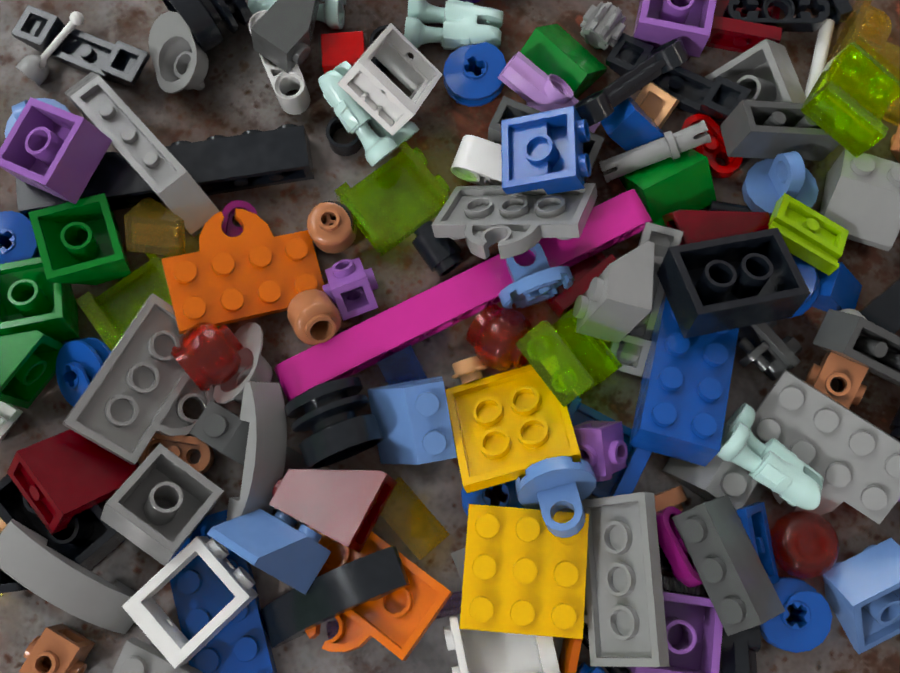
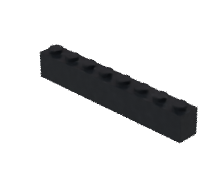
M285 124L275 130H247L242 135L237 136L214 135L205 141L192 143L189 141H177L172 143L171 146H166L167 150L188 171L207 196L315 179L309 138L304 125ZM106 152L79 198L82 199L105 193L112 211L163 203L118 152ZM15 177L18 212L30 218L28 212L68 202Z

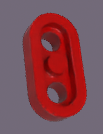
M705 114L691 115L685 120L680 130L704 120L708 128L706 132L711 137V143H706L693 149L708 157L711 176L716 178L732 176L740 167L743 158L727 156L720 126L711 117ZM716 158H722L726 165H719L716 162Z

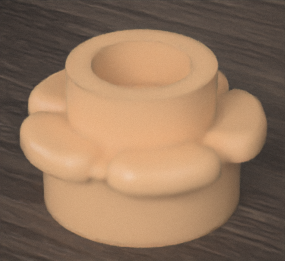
M480 355L460 360L452 364L455 375H452V378H460L462 384L483 378L481 371L485 370L487 365H483Z

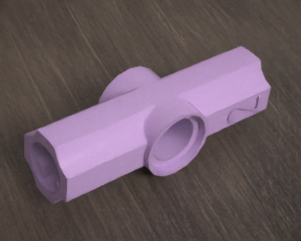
M519 51L510 59L498 76L499 80L526 101L527 106L541 112L574 106L579 102L574 97L571 87L562 78L555 74L548 76ZM600 122L590 126V132L594 133Z

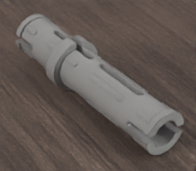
M702 120L697 124L674 133L669 130L663 133L664 137L599 161L606 183L669 157H672L673 160L677 159L682 152L711 143L710 134L706 132L708 128L705 121Z

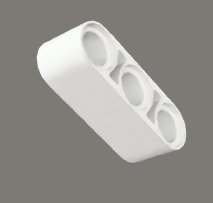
M267 10L258 11L252 15L248 23L250 33L251 28ZM259 54L283 111L292 115L301 114L306 111L311 100L298 64L289 73H286ZM290 90H299L295 95H286Z
M473 135L463 136L450 168L451 172L458 178L479 186L502 185L501 145Z

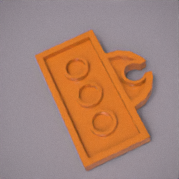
M235 208V220L241 225L243 232L237 237H229L221 229L224 222L222 212L214 214L203 226L199 236L198 252L161 259L179 335L288 311L291 300L297 294L311 289L324 291L322 287L324 285L322 274L308 230L274 237L268 224L257 214Z
M309 527L322 536L318 543L331 551L317 577L354 560L391 547L390 544L371 531L361 552L358 553ZM398 551L410 585L376 601H367L336 616L335 618L339 624L338 633L332 639L326 640L321 649L329 652L348 653L363 647L371 638H375L399 659L406 661L453 592ZM321 624L305 631L309 639H315L320 634Z

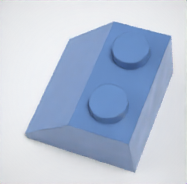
M442 376L367 389L371 413L375 415L384 440L377 444L381 464L420 465L457 458Z
M260 508L213 526L207 533L208 536L253 566L305 595L331 554L330 550L318 543L322 537L320 534L302 523L298 530L294 529L297 521L279 510L272 516Z
M892 538L877 545H870L861 553L843 562H837L830 566L828 570L822 572L826 598L858 654L900 634V546Z

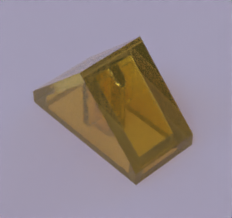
M151 197L143 198L124 215L127 251L167 256L186 254L184 220Z

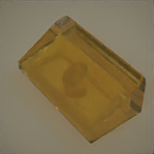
M399 476L395 480L397 484L380 515L421 561L450 534Z

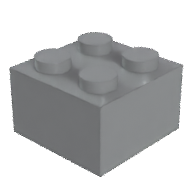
M159 443L105 503L100 519L165 566L212 510L224 490Z

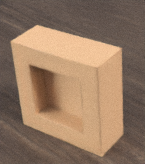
M652 81L642 88L635 99L639 107L660 129L680 101Z

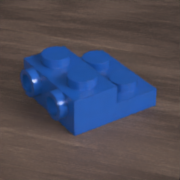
M574 106L501 120L502 189L507 195L537 189H544L549 195L585 188L584 177L591 176V162L587 153L583 154V143L590 141V130L587 120L581 119Z

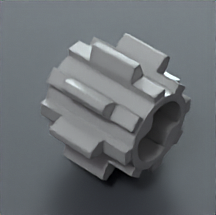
M600 2L597 7L592 4L583 16L584 20L580 24V27H582L580 35L594 49L599 50L602 48L605 50L609 45L614 47L626 28V25H624L626 18L621 13L622 10L612 5L611 2Z

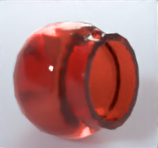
M497 304L488 305L475 317L466 336L467 343L474 348L478 359L488 368L497 371H506L514 366L521 368L531 358L536 344L533 342L534 329L530 320L517 310L501 308Z
M202 322L189 328L180 338V346H174L171 355L203 392L204 390L208 391L210 385L218 386L226 383L238 372L242 361L238 352L244 347L225 324L218 328L211 322Z
M804 510L789 512L777 519L770 530L776 564L791 576L803 579L819 577L831 570L838 559L840 545L837 533L830 522L819 514Z

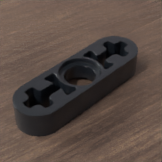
M730 0L723 13V17L783 28L782 32H814L828 18L830 5L827 0ZM772 6L781 8L785 18L780 20L772 18L768 14L767 8ZM742 8V13L747 14L746 17H741L740 12L736 11V9ZM806 9H811V13L817 15L816 18H812L810 12H805Z

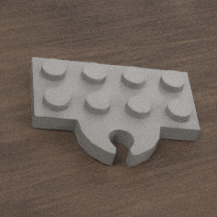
M584 183V189L549 195L544 189L507 195L503 191L502 185L456 186L431 225L434 237L450 238L453 240L465 238L470 252L483 259H487L490 256L489 247L495 243H498L500 258L506 259L525 253L533 248L541 238H557L559 240L580 238L598 197L596 183Z
M152 293L62 425L131 465L136 464L155 432L164 436L189 434L198 419H190L185 416L182 409L184 401L187 398L195 399L203 411L210 400L214 401V388L209 377L198 367V364L217 335L208 329L179 335L173 306Z
M785 369L756 409L751 431L764 444L772 438L778 440L801 461L823 477L824 482L819 506L814 510H805L794 506L793 513L800 516H820L832 512L841 503L846 502L880 525L900 499V441ZM772 491L774 498L781 504L784 500L778 493Z
M638 492L583 500L584 512L589 514L584 623H588L590 666L670 667L654 493Z

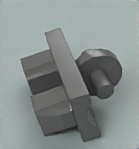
M777 320L740 327L737 345L746 355L738 362L743 368L753 362L761 372L764 371L774 381L781 376L785 369L789 371L801 362L797 357L802 351V346L794 337L788 335L781 340L772 330L777 325Z

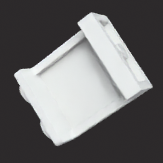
M460 613L450 615V625L443 626L448 651L456 650L459 665L451 667L452 673H560L553 637L459 629Z

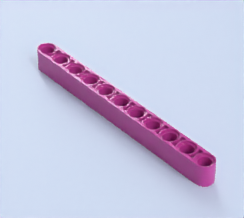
M632 189L593 207L580 238L569 240L541 238L538 243L543 248L550 268L557 266L571 267L643 231L646 222L653 223V220L636 190ZM530 250L514 256L515 262L524 267L530 266L536 260L534 253ZM500 254L333 336L329 341L319 343L275 366L274 371L288 402L314 386L328 381L348 378L501 302L498 294L502 289L513 283L506 265V259H501Z

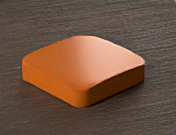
M564 638L559 659L560 673H576L583 639Z

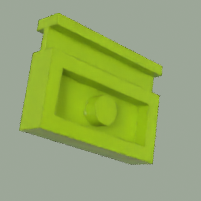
M784 193L776 201L768 223L769 229H779L791 254L828 276L839 268V263L837 262L843 254L849 230Z

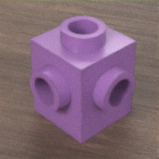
M359 257L352 260H340L331 268L325 269L328 284L322 286L323 290L334 301L335 305L337 304L343 321L378 308L372 292L379 288L372 268L364 270Z
M586 421L573 426L582 459L588 461L593 467L596 481L610 480L613 473L627 467L628 450L624 442L622 421Z

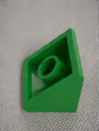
M558 24L536 27L520 51L548 76L555 74L562 78L571 87L576 99L607 70V67Z
M694 149L680 153V157L673 160L672 157L619 177L627 191L636 190L653 220V224L665 227L662 215L677 210H703L710 206L711 200L717 201L708 157Z

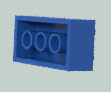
M666 295L664 296L650 339L652 343L644 367L629 446L704 467L720 452L739 328L684 339Z

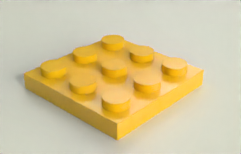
M553 358L445 389L462 484L466 493L517 480L518 477L523 478L526 476L525 470L530 465L546 458L567 456L572 457L573 462H581V452Z
M469 504L459 629L583 639L589 514L585 513V523L578 534L568 538H560L549 532L542 518L541 510ZM557 511L553 520L558 523H566L573 518L574 512Z

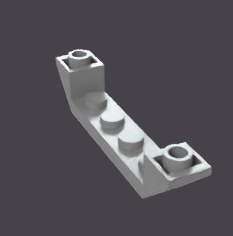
M91 72L64 92L86 119L88 118L96 128L112 139V146L156 193L193 238L202 231L204 224L214 214L220 212L188 171L100 75Z

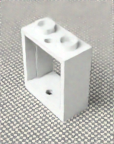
M390 23L337 84L393 136L416 114L443 74ZM409 52L414 55L413 59L408 56ZM374 56L412 93L410 97L371 61Z
M196 536L122 605L123 609L174 669L190 661L258 596L257 592L252 588L255 585V581L250 574L240 566L235 569L226 558L229 555L226 547L213 538L209 539L207 536ZM199 555L233 593L235 598L192 639L188 640L152 597Z

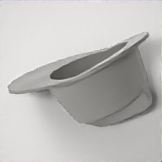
M168 11L161 14L153 23L148 41L150 56L159 87L164 92L171 94L180 92L183 89H204V79L209 68L207 54L195 42L191 29L178 12Z
M248 322L241 326L227 345L220 375L213 391V398L218 404H226L230 401L242 404L245 381L271 382L272 367L261 355L263 331L256 322Z

